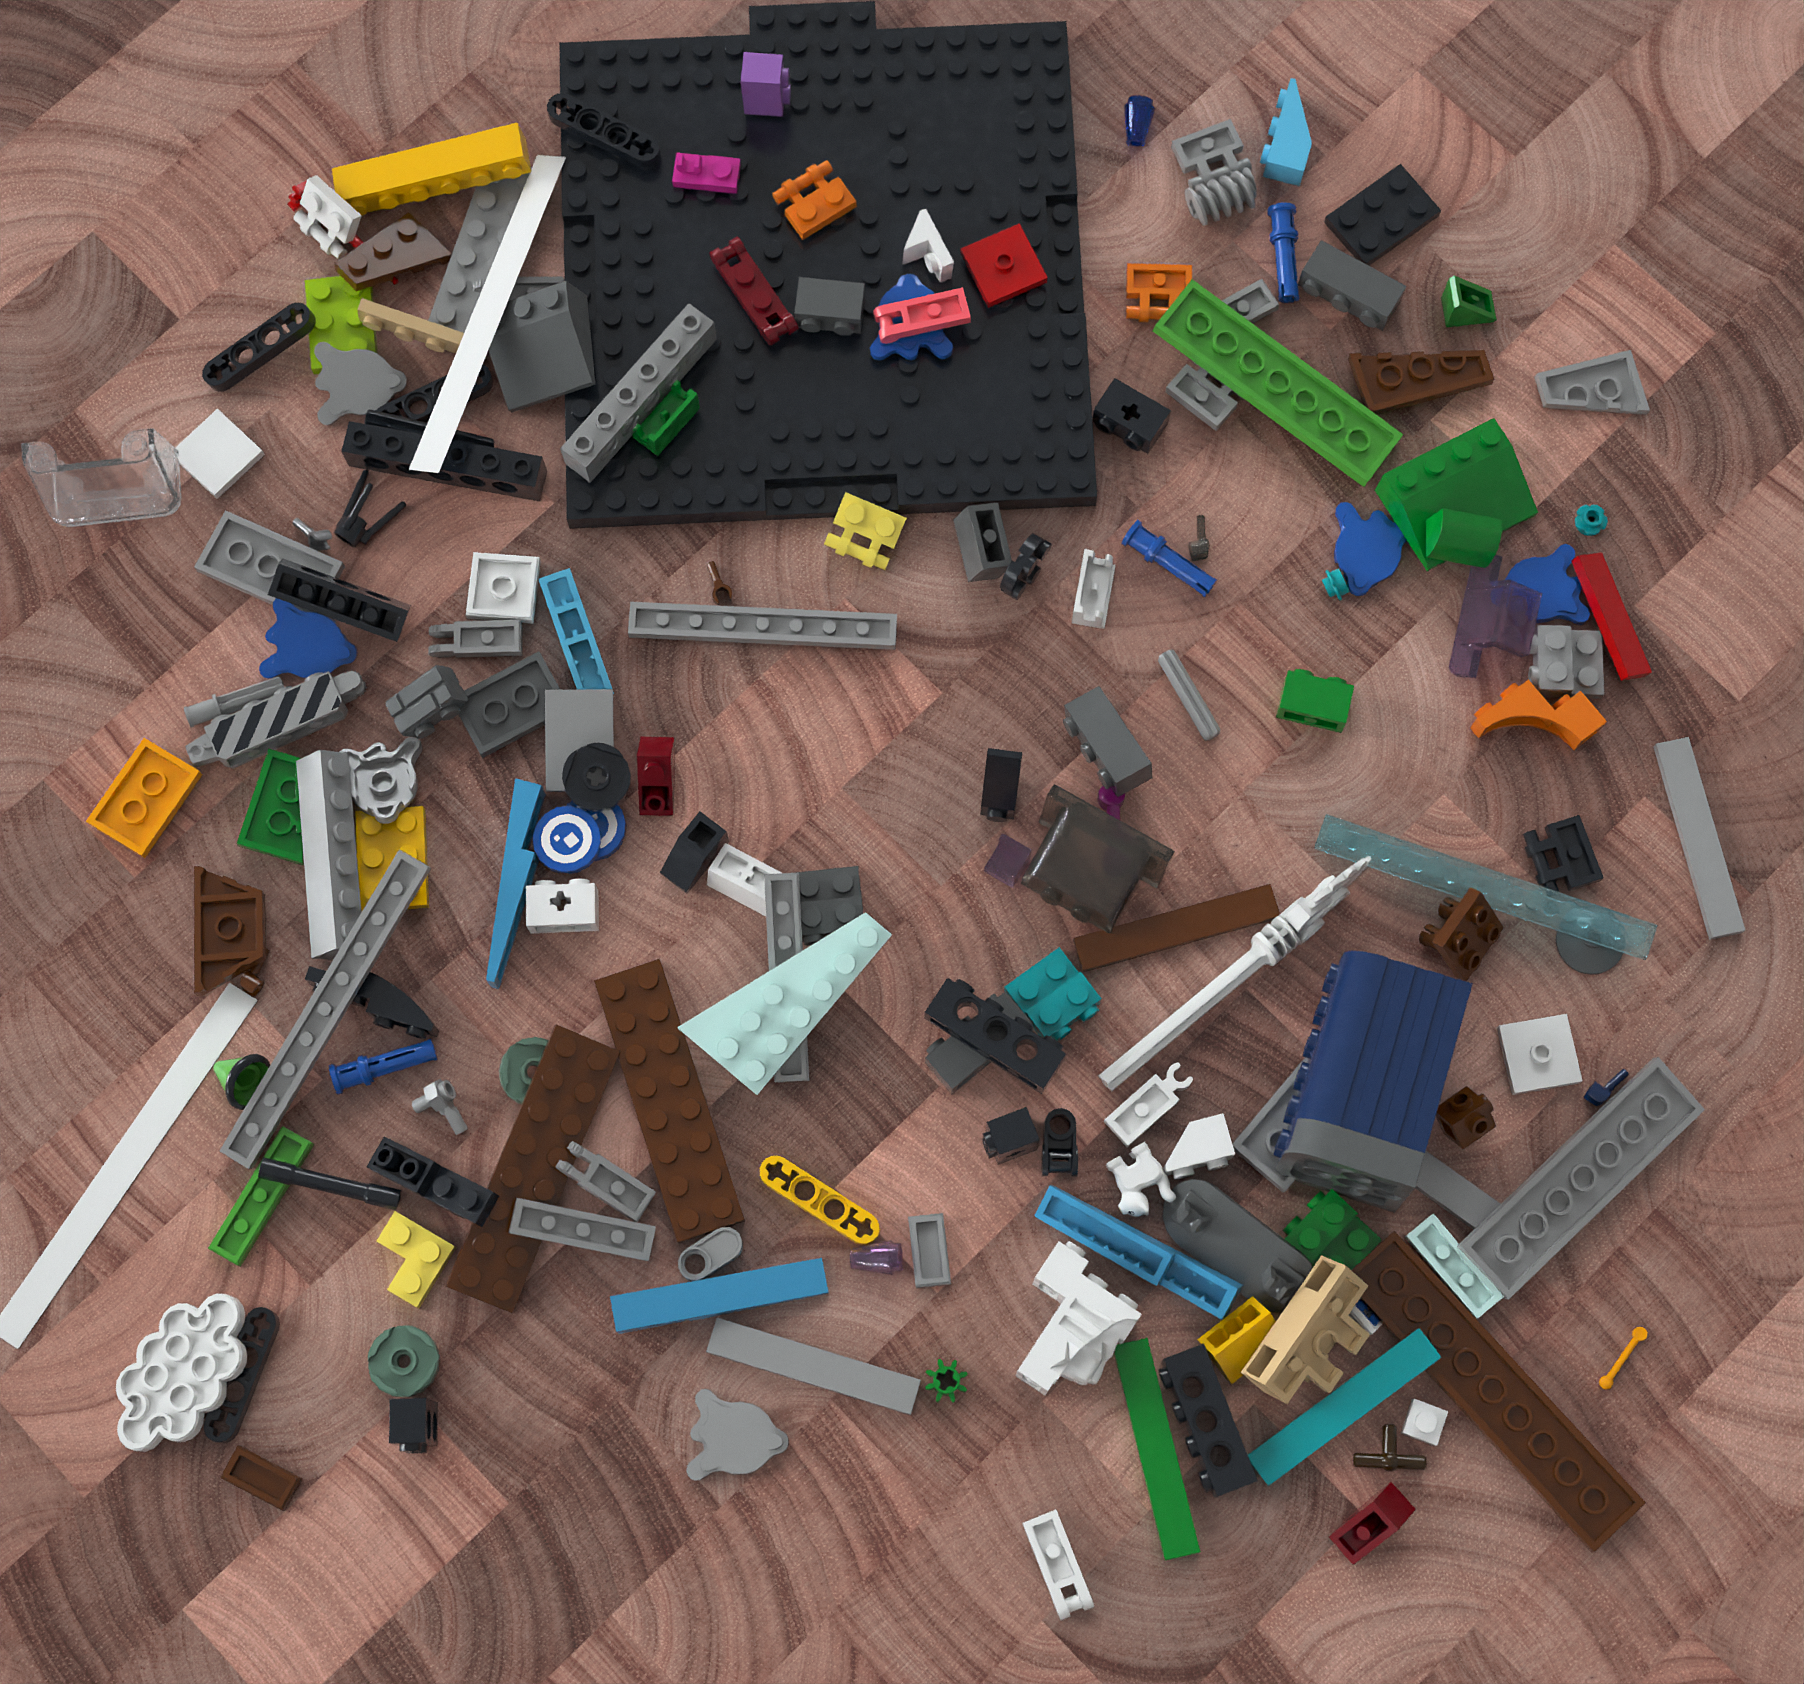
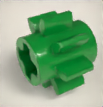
M938 1359L939 1369L936 1372L932 1370L926 1371V1374L933 1378V1383L925 1386V1389H935L938 1392L936 1402H939L942 1396H949L950 1401L955 1403L954 1393L957 1390L966 1393L967 1388L960 1384V1379L968 1376V1373H958L955 1370L957 1360H954L949 1367L944 1366L943 1361ZM947 1372H951L953 1374L952 1380L957 1383L956 1386H948L946 1391L940 1389L941 1382L936 1378L938 1375L945 1376Z

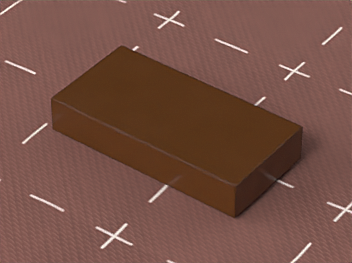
M241 1445L236 1447L220 1476L221 1479L281 1511L286 1510L303 1479Z

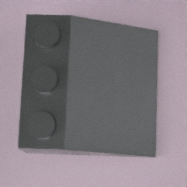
M567 281L508 301L489 347V352L509 411L515 412L595 385L587 295Z

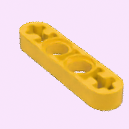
M770 1156L762 1162L760 1166L761 1179L767 1187L856 1244L861 1246L870 1245L878 1238L880 1233L878 1220L865 1209L783 1157ZM778 1163L783 1165L782 1173L790 1179L792 1172L798 1174L791 1181L788 1192L782 1189L787 1185L782 1179L776 1177L773 1181L769 1180L770 1173L767 1170L769 1166L776 1167ZM810 1182L815 1187V1194L810 1200L802 1201L796 1197L795 1188L799 1183ZM832 1200L840 1201L845 1208L843 1216L837 1220L829 1219L824 1213L826 1204ZM852 1209L858 1212L853 1216L854 1220L861 1224L866 1220L871 1222L870 1229L873 1231L871 1236L864 1234L862 1238L858 1237V1229L850 1223L847 1229L841 1227L848 1220Z

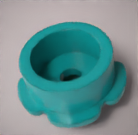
M1583 505L1576 512L1575 525L1583 535H1597L1608 524V518L1604 516L1603 508L1598 505ZM1593 517L1594 521L1590 522L1588 518Z
M1339 568L1331 572L1326 570L1327 577L1322 579V582L1330 598L1337 595V598L1341 600V596L1350 592Z

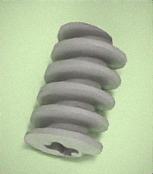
M1247 167L1243 169L1242 173L1235 171L1231 173L1230 177L1227 175L1221 176L1218 182L1212 179L1207 182L1206 186L1201 183L1196 185L1194 190L1191 188L1185 189V200L1192 217L1198 218L1203 226L1207 225L1208 214L1216 222L1219 221L1220 210L1223 211L1226 217L1231 216V206H1234L1238 213L1243 212V202L1245 201L1250 209L1255 208L1257 189L1254 177Z

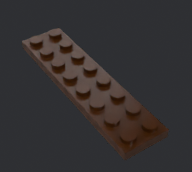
M660 959L594 980L615 1048L620 1051L618 1058L677 1243L680 1244L712 1233L721 1227H730L745 1222L685 1034L677 1028L681 1025Z
M557 1024L554 1025L487 1185V1189L498 1194L499 1198L483 1227L472 1222L445 1287L513 1313L542 1242L541 1239L509 1233L516 1198L557 1206L568 1176L559 1171L555 1166L559 1160L574 1165L577 1157L571 1154L567 1148L571 1141L580 1146L582 1145L619 1056V1050Z

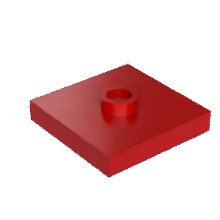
M1020 223L961 248L960 254L988 308L1047 283L1048 277Z

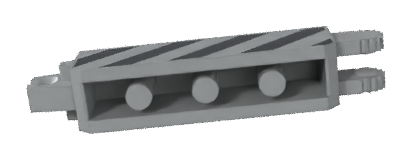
M352 670L332 677L329 671L326 673H314L308 676L305 682L297 686L280 688L270 698L263 701H251L243 706V710L231 715L223 714L215 717L211 724L204 726L206 731L204 735L185 746L186 751L195 767L221 761L224 766L236 768L267 754L268 748L276 750L345 719L348 712L346 703L357 699L358 696L364 695L367 688L366 683L359 672L357 673Z

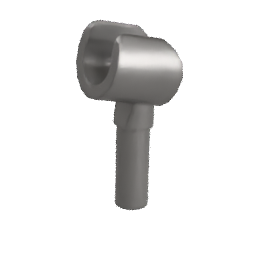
M299 518L293 520V525L308 538L310 548L316 551L331 549L327 543V540L332 539V534L329 530L314 531Z

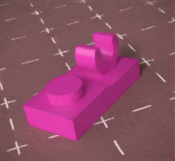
M676 153L672 185L678 188L737 194L741 159Z

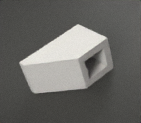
M1224 1114L1189 1122L1163 1168L1167 1176L1173 1174L1174 1179H1181L1194 1175L1195 1168L1207 1166L1208 1171L1229 1165L1227 1160L1233 1158L1235 1151Z

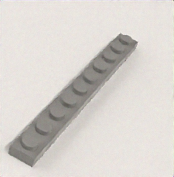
M398 850L220 1149L221 1153L244 1167L253 1169L430 872L431 867L406 852Z

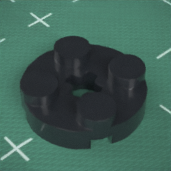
M1032 533L1018 550L1020 555L1016 561H1011L1000 584L1001 591L1018 600L1023 594L1027 583L1031 585L1039 575L1041 567L1037 563L1046 557L1052 543Z
M591 743L575 750L569 755L563 767L562 780L567 796L575 805L587 811L600 812L613 809L625 798L630 788L631 773L627 761L619 750L605 743ZM596 768L602 769V776L606 777L605 783L592 786L591 779L587 778V774L589 772L594 773Z

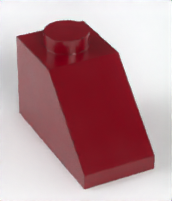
M1390 1482L1368 1499L1329 1538L1354 1565L1398 1531L1416 1509L1397 1487Z

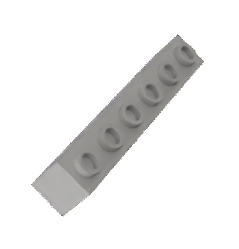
M688 304L563 444L560 450L565 464L591 483L632 436L633 428L637 424L641 425L672 390L671 385L676 380L680 382L717 340L715 323L691 304Z

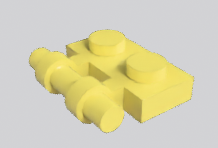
M845 492L833 524L845 528L841 537L828 533L824 545L835 549V553L843 557L847 554L862 560V565L870 568L876 566L885 570L890 558L879 554L878 551L881 544L894 549L907 518ZM857 533L871 539L872 542L869 549L851 542L853 534Z

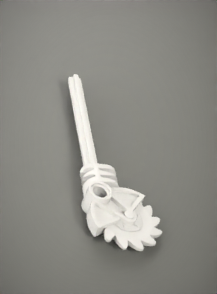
M1370 856L1362 858L1336 878L1333 875L1325 878L1310 895L1297 899L1279 916L1275 917L1270 924L1263 927L1261 932H1257L1251 939L1252 947L1247 953L1098 1075L1105 1087L1113 1091L1263 965L1274 966L1298 945H1301L1325 924L1322 918L1350 894L1347 887L1369 865L1372 858Z

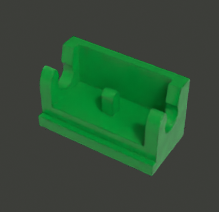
M678 380L671 385L672 390L641 425L637 424L633 428L632 437L656 456L665 449L700 409L698 394L692 389L685 392Z

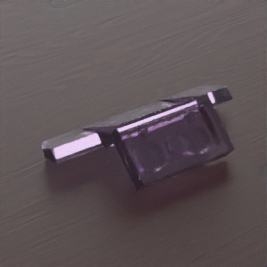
M1497 554L1486 568L1475 566L1470 568L1449 663L1450 672L1457 677H1477L1483 648L1494 646L1521 658L1530 654L1542 593L1510 579L1498 581L1503 557Z

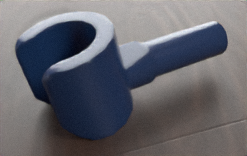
M1622 1069L1604 1087L1594 1081L1585 1093L1584 1098L1593 1105L1600 1106L1609 1098L1614 1088L1629 1076V1073Z

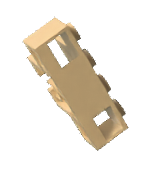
M1321 1256L1241 1373L1263 1392L1286 1404L1289 1403L1303 1381L1309 1382L1311 1380L1322 1390L1331 1393L1344 1372L1328 1361L1329 1355L1327 1354L1334 1344L1338 1342L1348 1352L1357 1355L1370 1335L1349 1316L1368 1285L1347 1266Z

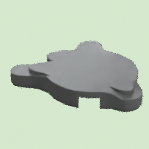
M327 342L318 343L314 349L317 359L322 364V370L315 380V385L319 390H325L330 393V398L319 409L317 414L319 421L324 425H331L347 414L366 415L369 409L377 410L382 405L387 404L396 393L403 391L407 385L404 373L393 369L383 357L373 351L364 349L341 351L335 349Z
M409 737L405 739L393 752H387L385 745L380 742L374 743L363 752H357L352 749L340 751L341 753H348L353 802L360 810L374 816L379 823L388 824L394 822L398 818L399 813L416 796L418 780L414 767L423 749L422 743L418 738Z
M701 1389L696 1394L695 1402L700 1410L701 1417L691 1429L690 1436L692 1440L703 1443L704 1450L687 1465V1474L690 1479L698 1481L718 1471L746 1475L761 1468L773 1456L786 1451L789 1444L788 1436L785 1432L776 1428L769 1416L761 1408L745 1402H725L717 1398L708 1389Z

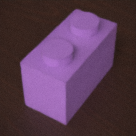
M744 52L741 73L744 114L783 117L784 104H790L791 98L789 68H784L783 55Z

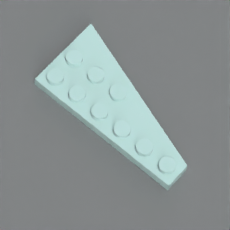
M865 912L677 1028L758 1095L892 934Z

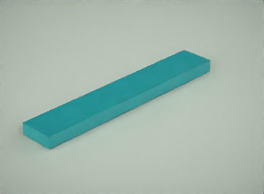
M1416 1329L1248 1454L1250 1462L1269 1486L1439 1360L1441 1356L1421 1329Z

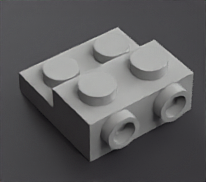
M1537 625L1533 633L1528 635L1527 640L1528 654H1533V666L1529 667L1528 679L1544 698H1562L1568 694L1572 698L1579 691H1582L1587 698L1601 699L1604 696L1601 632L1571 630V626Z

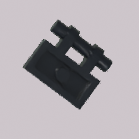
M1580 815L1548 824L1545 827L1548 839L1540 841L1536 830L1523 834L1527 844L1524 848L1527 857L1533 860L1538 873L1535 878L1539 887L1543 886L1547 898L1560 894L1556 884L1558 880L1564 879L1568 891L1600 882L1604 878ZM1553 850L1559 865L1558 868H1550L1545 855L1546 852Z

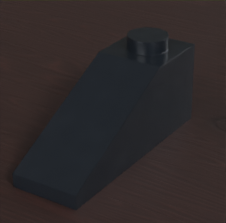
M988 748L980 815L987 816V819L990 821L1006 822L1007 819L1014 820L1022 752Z

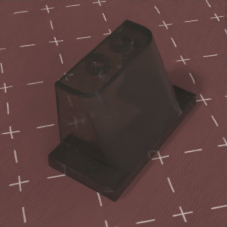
M1053 784L1047 794L1038 822L1049 828V831L1027 868L1021 884L1040 894L1041 898L1048 904L1053 906L1059 905L1070 911L1075 919L1084 923L1089 922L1111 934L1141 881L1158 888L1175 851Z

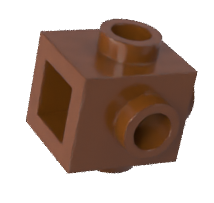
M1467 1086L1438 1105L1436 1117L1443 1133L1462 1150L1496 1127L1491 1114L1494 1111L1491 1102L1484 1094L1477 1095Z

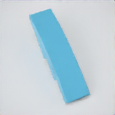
M570 568L539 578L541 589L576 688L612 689Z

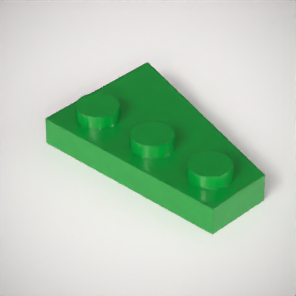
M268 748L236 843L237 846L303 865V842L296 761L301 758Z

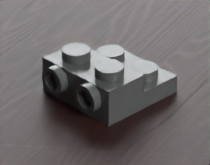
M858 866L799 872L802 941L804 945H813L863 914Z

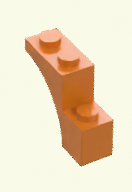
M1528 679L1520 686L1515 682L1500 694L1502 699L1494 706L1490 702L1482 706L1474 714L1476 720L1470 729L1480 738L1493 730L1507 726L1536 727L1559 737L1574 751L1597 734L1607 721L1582 691H1579L1572 698L1566 694L1551 706Z

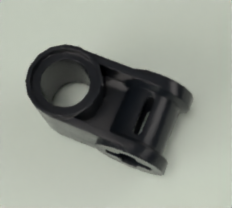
M1058 1108L1052 1110L1044 1121L1042 1176H1048L1049 1173H1070L1072 1177L1078 1176L1076 1120L1074 1115L1067 1109ZM1055 1117L1065 1118L1069 1123V1131L1061 1135L1054 1133L1050 1128V1121Z

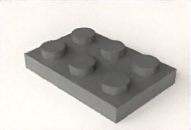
M539 651L464 690L469 700L459 707L461 712L458 715L482 758L545 725V690L561 689Z

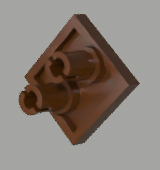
M1471 887L1460 902L1451 897H1446L1443 902L1449 905V907L1440 904L1438 915L1443 919H1448L1441 929L1432 924H1427L1424 929L1430 932V934L1421 931L1419 935L1420 943L1437 950L1454 976L1466 982L1471 974L1479 968L1482 958L1491 945L1497 942L1504 928L1482 892Z

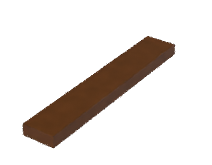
M1271 884L1078 936L1073 938V943L1082 972H1087L1272 921L1280 915Z

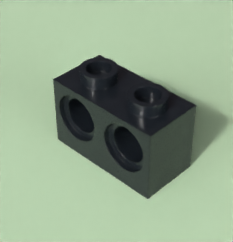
M428 1398L390 1399L389 1444L399 1446V1452L411 1454L427 1453V1446H437L438 1402Z

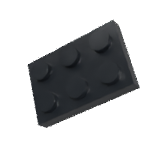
M1399 164L1325 217L1324 223L1355 259L1370 266L1439 217L1441 209L1408 171Z

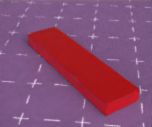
M1602 552L1578 555L1571 560L1620 680L1642 678L1652 673V670Z

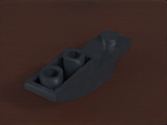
M309 966L305 980L313 986L312 991L314 992L326 971ZM369 972L351 1004L365 1007L367 1002L366 1013L374 1019L373 1024L379 1027L393 1030L394 1025L407 1028L406 1034L424 1040L427 1035L438 1036L439 1030L409 996L382 977Z
M383 1137L367 1165V1168L480 1227H483L499 1198V1195L386 1137Z

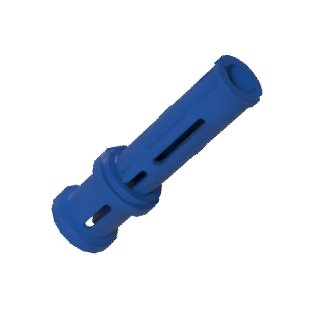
M1282 202L1273 204L1267 209V214L1271 218L1272 232L1269 234L1272 245L1275 246L1279 302L1293 303L1294 300L1298 301L1300 299L1295 258V243L1299 237L1298 231L1294 228L1293 216L1296 214V205Z
M1138 519L1126 533L1121 544L1125 547L1131 546L1144 556L1146 562L1153 563L1155 561L1198 591L1203 597H1206L1217 582V579L1211 577L1167 546V541L1163 536L1157 537L1148 531Z
M430 1038L426 1041L368 1058L367 1055H359L355 1061L339 1066L333 1063L328 1065L335 1091L339 1095L343 1093V1089L363 1083L368 1086L374 1082V1078L438 1059L432 1039Z

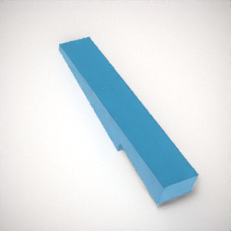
M516 778L486 976L488 984L496 989L500 988L525 908L526 886L532 885L539 860L535 852L528 851L546 795L542 785Z
M1054 1185L1049 1186L1034 1217L1153 1285H1162L1221 1320L1228 1316L1243 1287L1239 1282Z
M822 1258L614 1295L610 1296L616 1332L623 1334L687 1320L694 1321L828 1294L829 1292Z

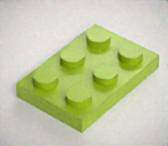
M341 276L305 280L306 305L316 318V324L309 333L311 370L313 374H320L322 370V364L317 359L314 351L316 345L320 342H327L335 349L341 351L364 349L377 353L376 331L365 327L362 324L363 322L359 321L357 311L361 298L373 302L372 287L355 291Z

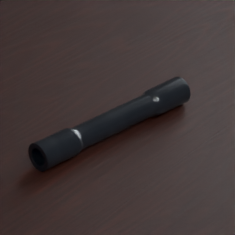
M265 1157L262 1159L258 1178L286 1185L294 1184L364 1201L366 1204L395 1211L398 1208L402 1190L328 1175Z

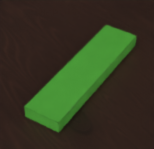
M282 1126L264 1157L294 1164L301 1168L314 1144ZM261 1162L208 1247L209 1250L240 1267L290 1186L258 1178Z

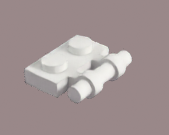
M317 175L308 178L300 204L308 211V215L303 210H299L293 219L300 225V230L308 237L313 236L320 243V248L328 255L333 254L339 260L347 254V250L341 245V241L345 244L354 240L362 215ZM321 223L329 229L328 233L321 227Z

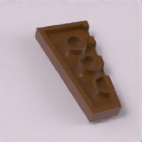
M1485 350L1442 351L1441 354H1424L1423 351L1411 352L1410 355H1391V352H1385L1372 356L1350 353L1348 357L1363 405L1376 415L1492 385L1495 380Z

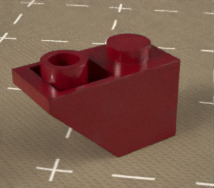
M641 736L637 752L639 815L673 816L675 792L674 737Z

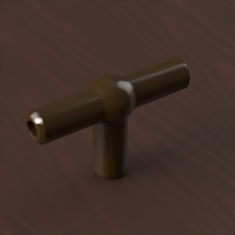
M1393 1424L1382 1426V1454H1353L1354 1467L1383 1468L1390 1472L1396 1469L1425 1470L1427 1466V1460L1424 1455L1397 1454V1427Z

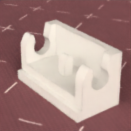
M1084 549L1072 617L1073 624L1105 628L1115 571L1113 556L1107 554L1105 559H1099L1095 557L1094 550Z
M725 843L708 869L707 886L766 916L764 874H778L782 872Z

